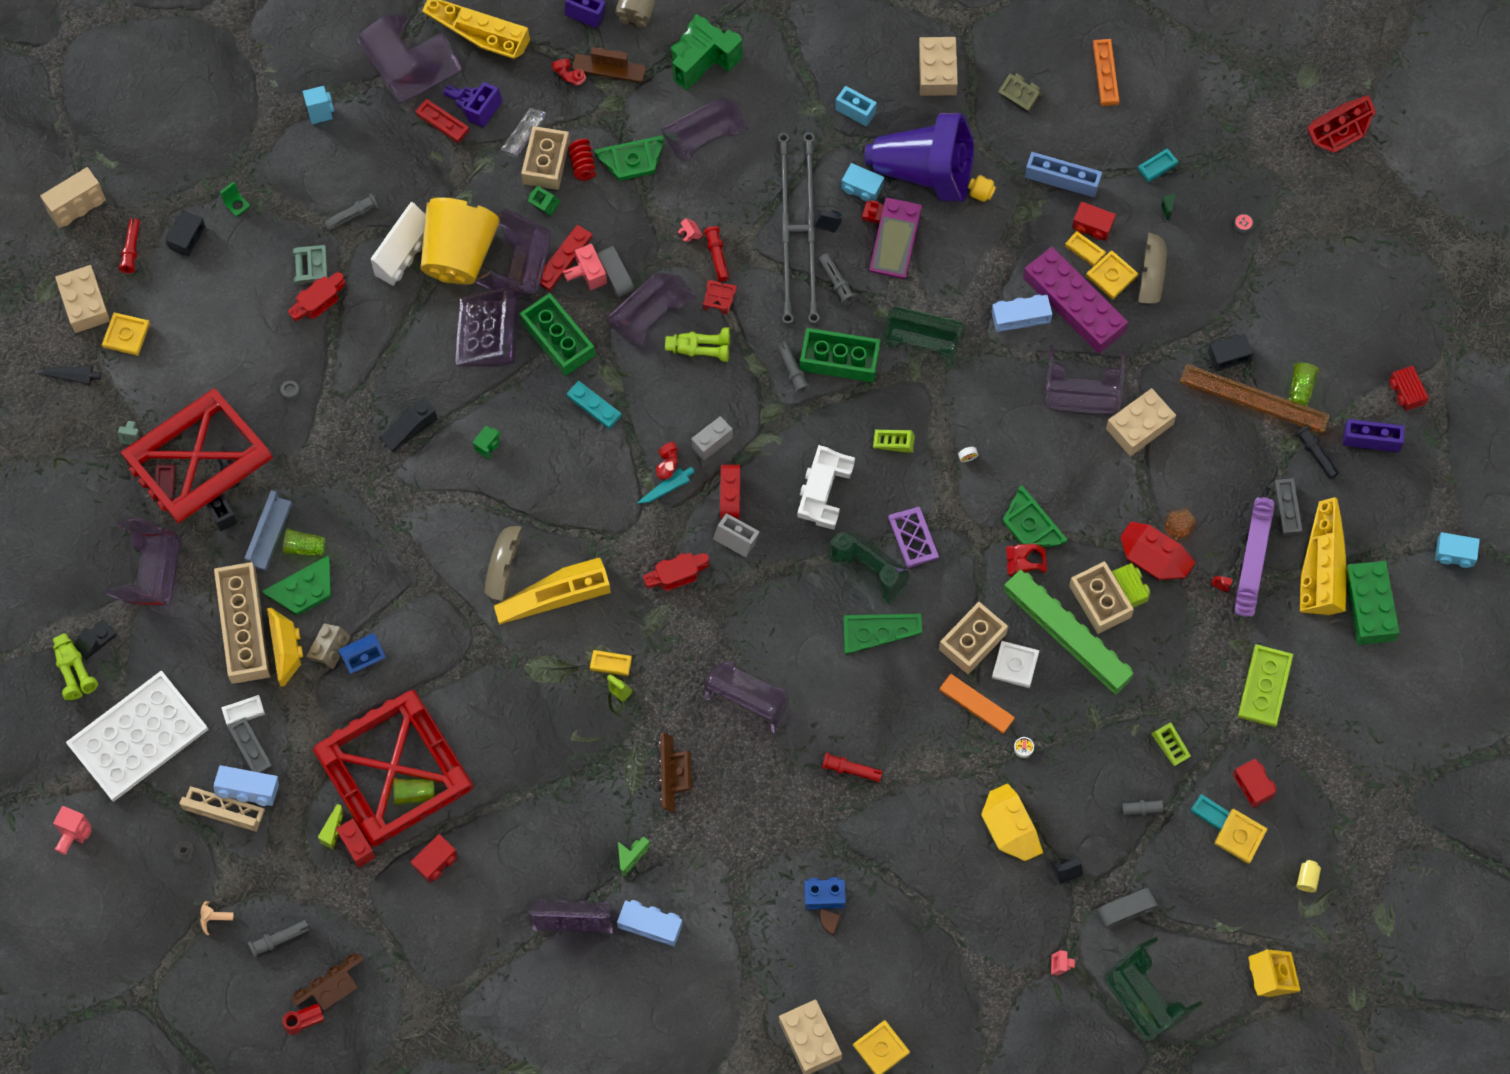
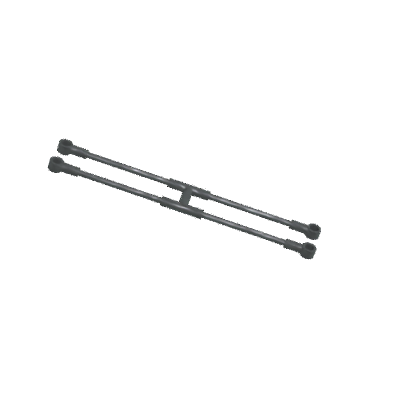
M809 132L804 135L803 140L807 156L809 212L807 213L808 224L789 225L786 169L789 136L786 133H781L778 136L780 156L782 157V243L784 244L785 302L782 323L785 326L793 324L789 294V232H808L811 302L808 322L812 326H816L819 323L815 294V227L813 225L815 220L812 185L814 135Z

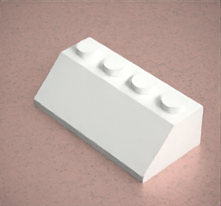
M410 202L371 257L375 276L393 286L396 281L401 280L404 270L412 264L415 254L419 253L423 247L426 214L412 202Z

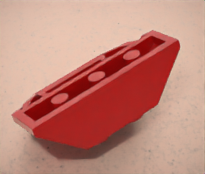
M1369 95L1344 103L1314 119L1307 127V130L1314 145L1335 153L1365 136L1376 111Z
M1130 522L1120 536L1126 559L1158 580L1185 579L1196 563L1181 544L1149 524Z

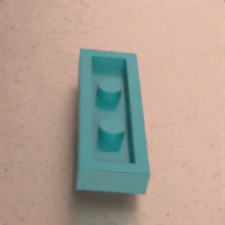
M580 381L566 393L570 400L608 429L622 417L618 410Z

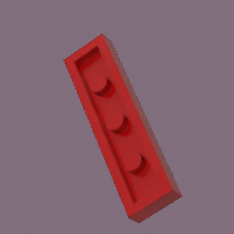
M577 225L534 279L535 283L550 292L564 275L563 270H567L575 261V250L586 246L593 238L592 233Z

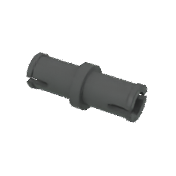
M1140 800V802L1122 803L1123 816L1131 814H1141V816H1144L1146 813H1162L1163 801Z

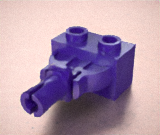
M566 0L565 16L598 28L605 16L606 2L604 0Z
M485 82L479 88L470 89L465 87V89L462 88L461 90L447 85L443 91L444 96L456 100V106L462 108L469 122L483 128L503 102L499 88Z

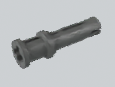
M369 194V197L361 201H355L354 206L324 220V224L331 231L359 215L365 216L366 212L374 208L378 209L379 206L374 196Z
M829 253L823 254L819 261L833 282L834 291L840 296L841 304L846 306L853 303L857 296L849 288V282L842 278Z
M787 341L782 342L785 349L779 343L777 349L790 373L789 380L795 386V394L804 395L811 390V386L805 380L804 371L799 369Z
M304 919L272 935L264 934L262 938L256 941H248L254 958H257L259 954L265 951H273L275 949L274 946L310 930Z

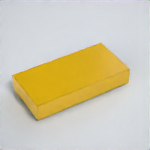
M1078 231L1065 243L1066 248L1092 267L1106 254L1104 250Z
M593 650L590 670L629 676L632 656Z

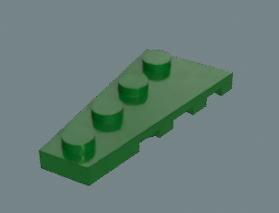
M921 614L844 615L845 655L922 634Z

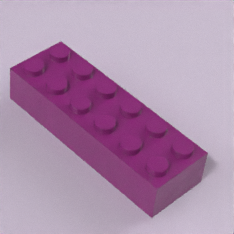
M1050 247L1024 268L1023 279L1039 295H1048L1050 306L1098 354L1126 332L1128 321L1053 247Z

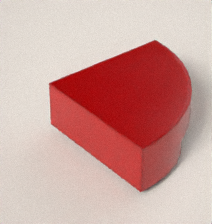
M1217 576L1212 579L1210 585L1228 592L1233 579Z

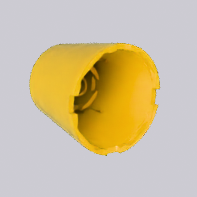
M452 198L430 199L426 206L421 270L441 282L463 285L473 284L476 281L498 228L499 217L482 206L478 205L477 208L468 206L467 201Z

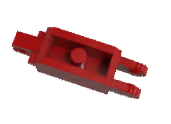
M336 272L328 279L324 276L321 279L315 280L308 289L302 290L296 297L297 302L288 310L290 317L295 322L305 316L315 319L338 302V292L345 286L343 274Z
M682 553L669 561L662 560L658 565H655V570L643 576L644 583L647 589L661 586L663 590L669 591L694 582L698 578V572L708 568L710 564L709 556L706 553L692 556L691 553Z

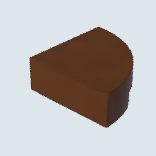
M821 909L820 920L822 926L829 934L834 935L840 915Z

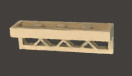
M191 786L186 798L182 797L179 803L185 811L257 832L265 812L264 808L231 798L223 799L214 793ZM193 793L201 795L204 801L192 800ZM216 799L221 802L222 806L215 807L208 803ZM236 805L241 812L235 813L226 810V808ZM252 810L258 812L256 819L245 816V814Z

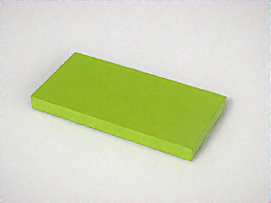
M1255 644L1238 718L1272 727L1277 726L1293 654Z

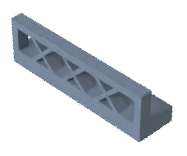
M271 490L244 558L246 563L253 562L255 569L264 572L267 571L292 506L291 501L279 498L275 491Z

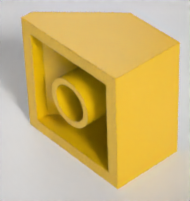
M1267 949L1248 957L1257 996L1272 997L1301 991L1291 952Z

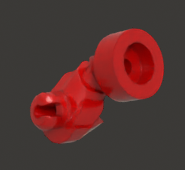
M569 59L552 62L553 71L557 72L560 77H563L562 80L573 85H580L585 81L586 75L583 70L568 71L571 67Z
M674 442L665 444L658 451L662 459H667L656 467V476L661 480L670 479L678 464V447Z

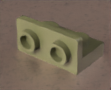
M1010 73L998 92L1030 111L1037 98L1042 96V93L1039 92L1040 87L1032 82L1028 85L1024 82V77L1017 73L1015 76Z

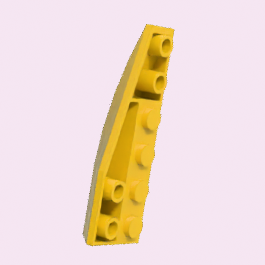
M427 0L422 10L427 16L478 47L513 59L524 53L530 41L527 27L443 0Z
M1336 497L1319 501L1301 573L1300 612L1332 615L1346 611V554L1341 515Z
M596 558L564 567L496 604L494 609L499 624L609 594L611 593L610 584L601 558Z

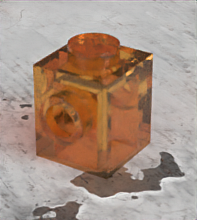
M1187 507L1178 512L1175 510L1167 516L1165 530L1175 540L1180 537L1186 538L1195 529L1197 521Z

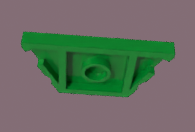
M662 135L595 149V155L619 181L655 174L664 137Z
M1021 485L1003 518V524L1020 544H1037L1043 548L1066 544L1067 538Z
M329 556L263 590V594L267 598L269 597L276 601L283 608L289 609L296 616L331 598Z

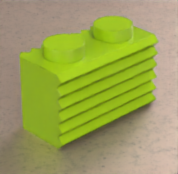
M1130 563L1112 571L1133 608L1148 602L1150 590L1147 584L1143 585L1140 579L1142 575L1139 568H1135Z

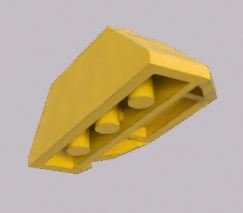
M267 608L277 677L282 687L287 684L301 665L300 658L303 657L302 646H298L297 641L301 639L299 628H295L291 620L274 609Z
M1008 783L990 791L981 816L998 850L1017 857L1022 861H1027L1043 854L1036 829L1018 794Z

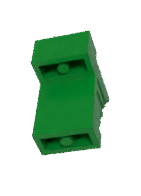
M696 14L687 27L688 31L682 35L678 43L671 47L672 59L674 60L672 62L673 81L687 91L715 62L730 72L743 58L741 36L729 29L723 33L720 28L712 26L705 17H700Z

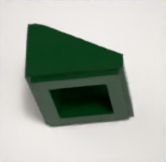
M1176 193L1163 196L1161 208L1167 220H1170Z

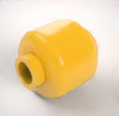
M978 175L976 179L972 178L968 186L971 189L970 196L982 202L987 201V199L990 200L996 189L994 181L982 175Z

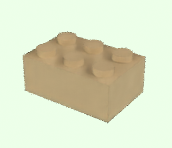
M920 37V96L957 95L956 37Z
M536 126L532 127L521 173L524 185L559 190L570 144L569 132Z
M88 167L40 195L48 214L59 229L69 225L76 218L84 216L89 210L100 206L106 201L99 182Z
M91 265L55 277L70 324L75 333L110 322Z
M1151 388L1108 420L1106 430L1129 456H1132L1173 426L1176 414Z
M1105 561L1071 578L1069 587L1097 634L1132 618L1134 609Z
M978 602L940 641L939 650L964 672L969 674L1006 636L1008 626Z
M816 999L779 1016V1023L803 1074H811L842 1060V1053Z

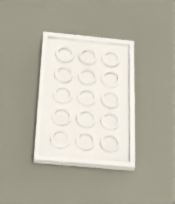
M160 671L66 743L114 802L209 729L165 674Z

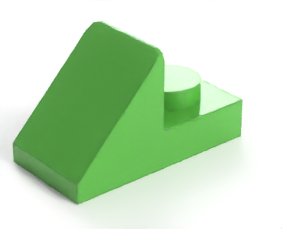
M642 837L640 841L636 840L630 848L631 851L618 842L620 870L623 876L631 870L650 848V842L645 837Z

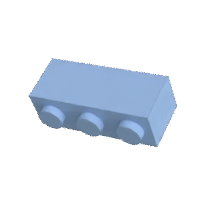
M1034 295L1031 298H1017L1014 301L1008 302L999 301L992 305V316L996 332L1051 323L1052 311L1048 295Z
M220 765L213 787L215 795L223 799L233 798L240 802L249 801L261 806H273L279 782L278 776Z
M635 900L624 902L617 921V926L620 929L674 947L683 925L680 916L674 913H662L656 907H644Z

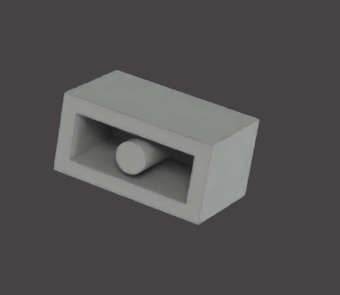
M720 416L691 438L692 448L703 460H706L733 439V429Z
M726 513L717 526L713 540L747 557L754 547L760 531Z

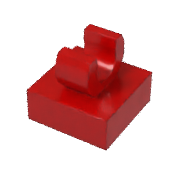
M873 200L866 201L862 220L880 224L884 204Z

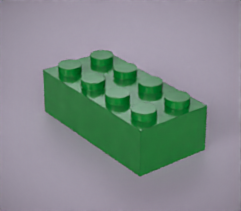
M551 293L520 313L522 325L564 376H567L595 357L593 344Z
M806 328L800 358V370L874 383L881 339Z
M1386 561L1348 564L1346 567V587L1357 645L1396 641L1399 635V627Z

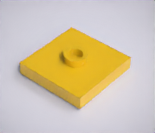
M1112 250L1086 273V277L1112 300L1139 275Z
M114 312L102 347L139 356L150 325L149 320Z
M1232 809L1214 844L1249 864L1267 828L1237 810Z
M886 1020L853 1043V1047L874 1074L885 1073L910 1054V1051Z

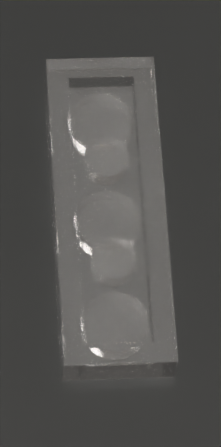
M530 108L502 146V152L506 155L518 157L530 139L532 127H539L546 118L545 113Z

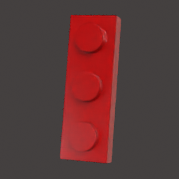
M428 99L415 111L418 117L457 143L470 131L467 125Z

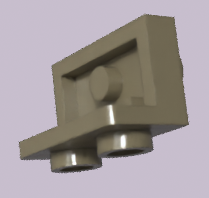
M324 623L306 657L311 661L324 663L329 668L334 669L341 656L338 649L347 645L350 635L339 626Z

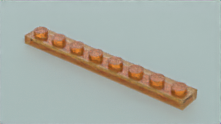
M1186 364L1180 380L1181 384L1302 427L1309 425L1311 430L1322 434L1330 417V414Z

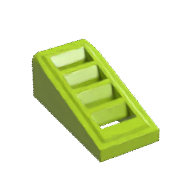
M875 430L873 448L913 453L915 435L912 430ZM881 436H884V444L881 443ZM889 437H892L891 444H888Z
M612 675L607 677L609 691L624 702L632 694V689Z
M1171 722L1151 733L1173 766L1191 757ZM1168 732L1169 735L1163 738L1162 734ZM1172 738L1174 741L1167 745L1165 741ZM1177 745L1178 748L1171 752L1169 748ZM1181 751L1183 754L1175 759L1174 755Z
M339 804L334 808L318 836L320 844L332 850L335 847L338 836L336 828L340 826L344 812Z

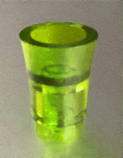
M1295 363L1293 365V380L1290 391V402L1299 406H1306L1308 404L1319 373L1318 367L1309 363Z
M289 528L286 529L283 554L312 556L316 554L323 556L325 537Z
M393 778L395 806L404 803L426 801V799L430 800L434 797L433 780Z

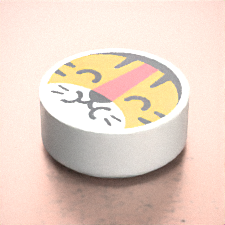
M967 447L961 450L958 456L961 462H968L978 456V452L975 447Z
M1027 737L1019 738L1014 745L1016 755L1021 758L1031 756L1034 751L1032 740Z

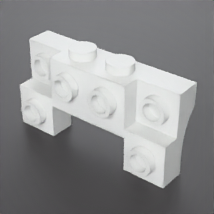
M818 445L812 468H808L805 479H808L807 484L802 485L800 496L803 497L797 517L814 521L818 526L835 529L840 508L828 506L826 503L835 475L850 479L855 457L843 455L828 447Z

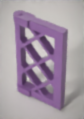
M920 506L888 516L907 568L939 559ZM917 515L919 524L909 520L910 516ZM901 519L905 521L901 529L897 527L896 520ZM906 523L917 527L913 535L903 531ZM919 528L922 529L926 540L915 536ZM901 534L911 538L907 546L904 545ZM913 539L923 543L920 552L910 548ZM925 545L929 547L931 554L925 555L922 553ZM907 550L917 554V557L910 560Z

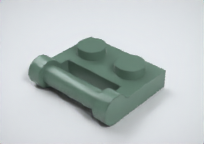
M325 245L293 249L296 268L295 285L313 283L324 276L328 279ZM304 255H307L308 275H303L302 257Z

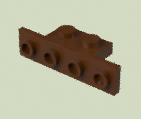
M592 47L591 56L575 55L572 70L581 69L584 73L642 83L646 66L629 63L628 53Z
M664 732L660 734L661 740L659 741L661 749V759L659 761L661 767L660 785L662 787L660 802L663 809L670 813H675V793L692 790L691 752L682 751L674 753L673 737Z
M359 953L350 954L344 959V963L331 967L322 978L319 976L310 982L311 985L307 988L297 990L293 994L294 997L291 998L292 1002L297 1006L313 995L323 1011L358 988L347 971L364 959Z

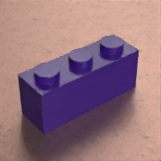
M1347 419L1343 431L1342 445L1400 452L1404 443L1405 426Z

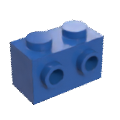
M374 633L338 649L350 674L386 658Z
M831 877L828 880L810 878L808 881H804L805 910L845 908V880Z

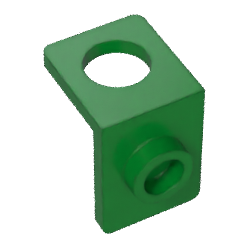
M232 182L220 191L223 204L236 217L250 208V204L239 194L235 182ZM237 201L243 203V207L239 210L233 208V204Z

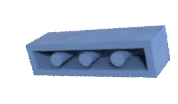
M1031 152L1025 172V178L1094 198L1096 197L1102 176L1101 171Z

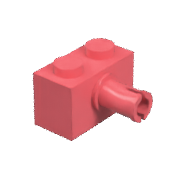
M592 243L576 249L575 257L578 265L563 270L566 281L569 282L572 279L583 276L590 290L607 284L605 270Z
M65 806L61 807L53 822L62 835L55 850L66 855L73 840L83 844L84 840L88 839L92 829L84 814Z

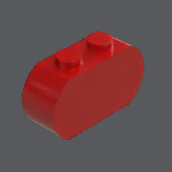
M721 465L720 520L723 519L726 513L740 520V465Z

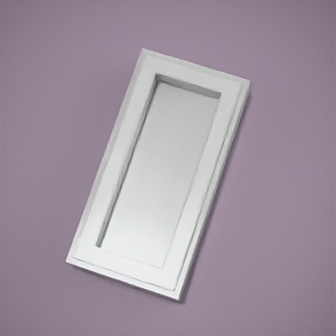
M259 695L221 707L227 726L244 717L248 721L265 715Z

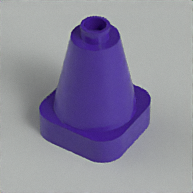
M939 113L936 125L879 136L875 139L874 144H867L865 163L867 166H873L875 173L933 188L940 201L963 202L966 198L974 159V139L963 113Z

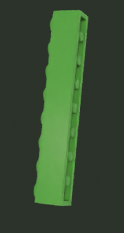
M1020 569L1004 584L1003 592L1115 695L1132 680L1134 674L1132 668L1126 663L1123 664L1114 651H1109L1101 639L1091 635L1089 629L1084 624L1078 623L1070 611L1066 612L1057 599H1052L1043 586H1038L1034 582L1030 574L1024 573Z

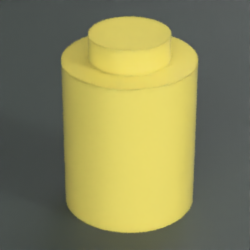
M1307 860L1306 863L1301 864L1296 886L1299 890L1311 893L1316 892L1321 867L1318 866L1317 862Z

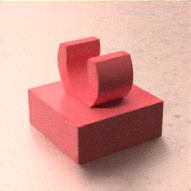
M685 218L681 222L683 228L679 229L678 233L683 235L687 232V236L683 241L690 242L692 238L699 240L703 236L694 221Z
M1060 950L1052 954L1051 975L1059 976L1070 970V968H1075V959H1067V951Z

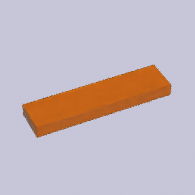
M1111 39L1093 40L1101 106L1119 105Z
M952 674L949 675L939 688L940 692L1002 734L1006 732L1015 720L1014 716Z

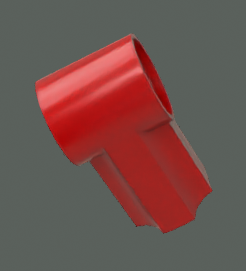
M319 1004L297 1012H288L282 1019L285 1031L291 1035H295L304 1028L324 1021ZM290 1020L298 1021L295 1026L290 1027L287 1025Z

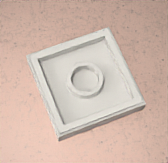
M1001 641L992 679L1030 688L1039 650Z

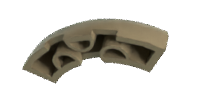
M1148 233L1144 258V269H1147V271L1142 273L1138 300L1140 303L1160 302L1167 262V245L1160 236L1153 233Z
M520 526L505 528L496 540L484 588V593L492 599L503 601L507 594L511 569L508 566L511 565L512 558H515L520 545L522 531Z

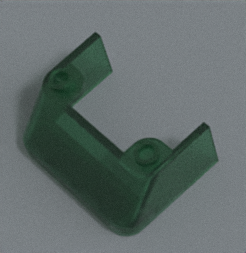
M893 307L886 318L880 347H884L886 343L894 348L903 343L938 351L942 359L954 364L964 333L965 323L911 309Z
M1157 937L1138 944L1105 974L1106 985L1141 1036L1148 1041L1158 1038L1180 1024L1203 1005L1200 1001L1186 1008L1180 1002H1174L1168 1006L1149 979L1146 972L1151 969L1152 960L1147 950L1159 941Z

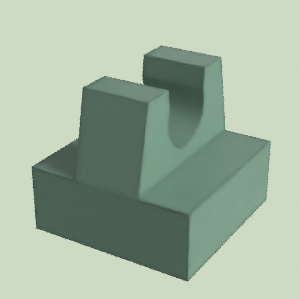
M128 421L126 427H119L118 436L120 443L131 445L140 439L139 431L135 428L136 422Z

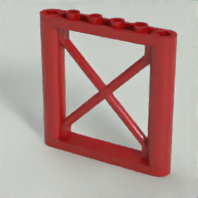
M215 388L120 452L126 463L130 466L128 469L134 478L139 477L138 482L144 489H149L147 492L153 500L157 499L158 502L156 503L163 512L166 510L177 524L273 459L267 447ZM221 411L251 447L244 452H201L211 416ZM202 419L193 451H156ZM150 458L191 459L181 495L171 501L142 467V463ZM199 459L236 460L190 492Z
M410 690L394 700H387L382 707L370 710L366 713V716L351 721L349 726L344 729H337L331 734L332 736L319 742L313 748V752L371 847L384 843L464 796L474 788L470 778L415 690ZM401 712L404 718L391 763L342 753L339 747ZM410 722L414 725L444 775L398 765ZM343 761L388 771L376 815ZM396 773L441 782L446 785L447 790L386 825L383 821Z

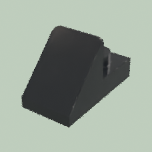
M103 620L90 631L85 627L74 646L87 660L117 635Z

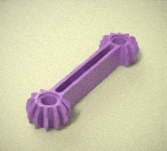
M1257 497L1254 502L1236 598L1235 612L1245 617H1252L1255 614L1272 523L1274 501L1265 497Z

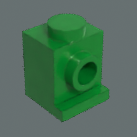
M539 186L532 190L527 200L550 216L560 203L557 197Z
M485 426L472 442L474 450L489 460L491 458L490 452L495 451L499 446L501 433L495 428L491 429Z

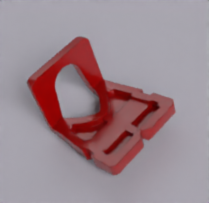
M709 280L706 287L705 302H702L703 310L708 311L709 308H717L722 314L727 315L737 287L726 283L722 285L720 282Z
M1020 544L1006 547L1007 573L1010 577L1014 576L1020 569L1024 573L1035 569L1043 573L1047 572L1045 548L1037 544ZM1036 550L1042 557V564L1031 563L1026 558L1030 552Z

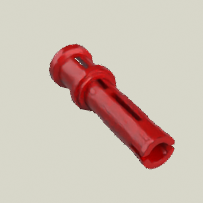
M133 219L128 220L125 248L121 251L122 260L118 267L123 273L135 272L134 262L137 258L136 243L140 225L138 219H134V223H132Z
M711 226L704 230V235L707 236L708 240L707 248L712 253L717 279L719 282H724L727 279L729 280L722 250L724 244L720 239V228L718 226Z
M826 752L822 765L824 770L828 768L837 771L838 774L845 772L878 783L883 771L847 761L843 756L842 758L832 756L829 752Z

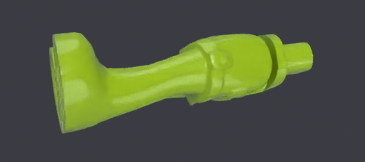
M729 327L722 328L718 335H703L690 332L679 334L678 336L677 334L666 336L665 351H673L674 354L680 353L692 357L695 355L712 356L719 358L722 362H728ZM698 344H713V345H721V346H720V347H700V346H698Z
M67 633L53 639V649L57 660L56 665L60 668L67 685L62 690L64 700L81 698L83 696L81 690L85 694L92 693L98 687V682L94 677L88 676L81 660L82 655L73 645V640L69 639ZM72 666H74L79 677L81 690L71 671Z

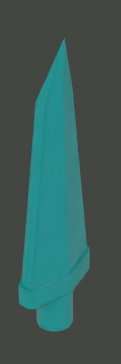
M689 467L682 471L679 468L670 479L664 480L637 503H649L689 483L688 477L695 473L694 469Z

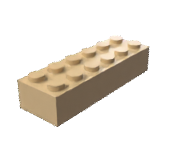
M253 562L215 568L228 677L232 684L269 678L270 670L256 569Z

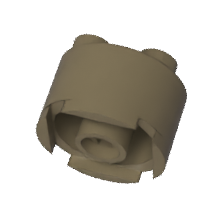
M618 0L615 14L619 17V22L623 24L631 22L635 23L637 27L646 28L655 6V0Z

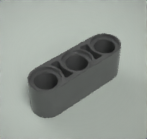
M611 246L597 252L596 254L605 270L606 278L616 297L619 298L635 291L634 285L615 248Z
M1145 888L1098 908L1097 911L1105 928L1108 929L1149 913L1158 908V904L1151 889Z

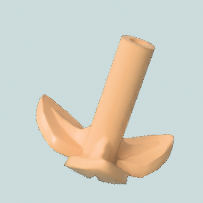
M205 901L201 907L200 920L204 933L209 935L207 931V922L209 920L233 921V912H213L214 910L208 906L210 902Z

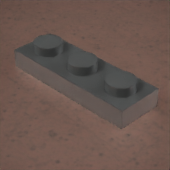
M1294 478L1275 480L1274 487L1282 536L1302 534Z
M245 717L228 726L253 772L264 773L273 768Z

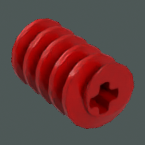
M588 139L576 140L568 147L574 177L581 181L592 179L597 174L594 172L596 167L592 158V149L589 146L590 140Z

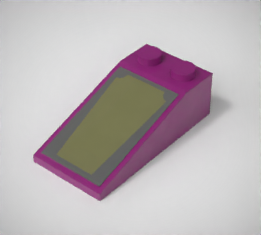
M891 198L885 199L869 272L901 279L906 278L921 218L922 205Z

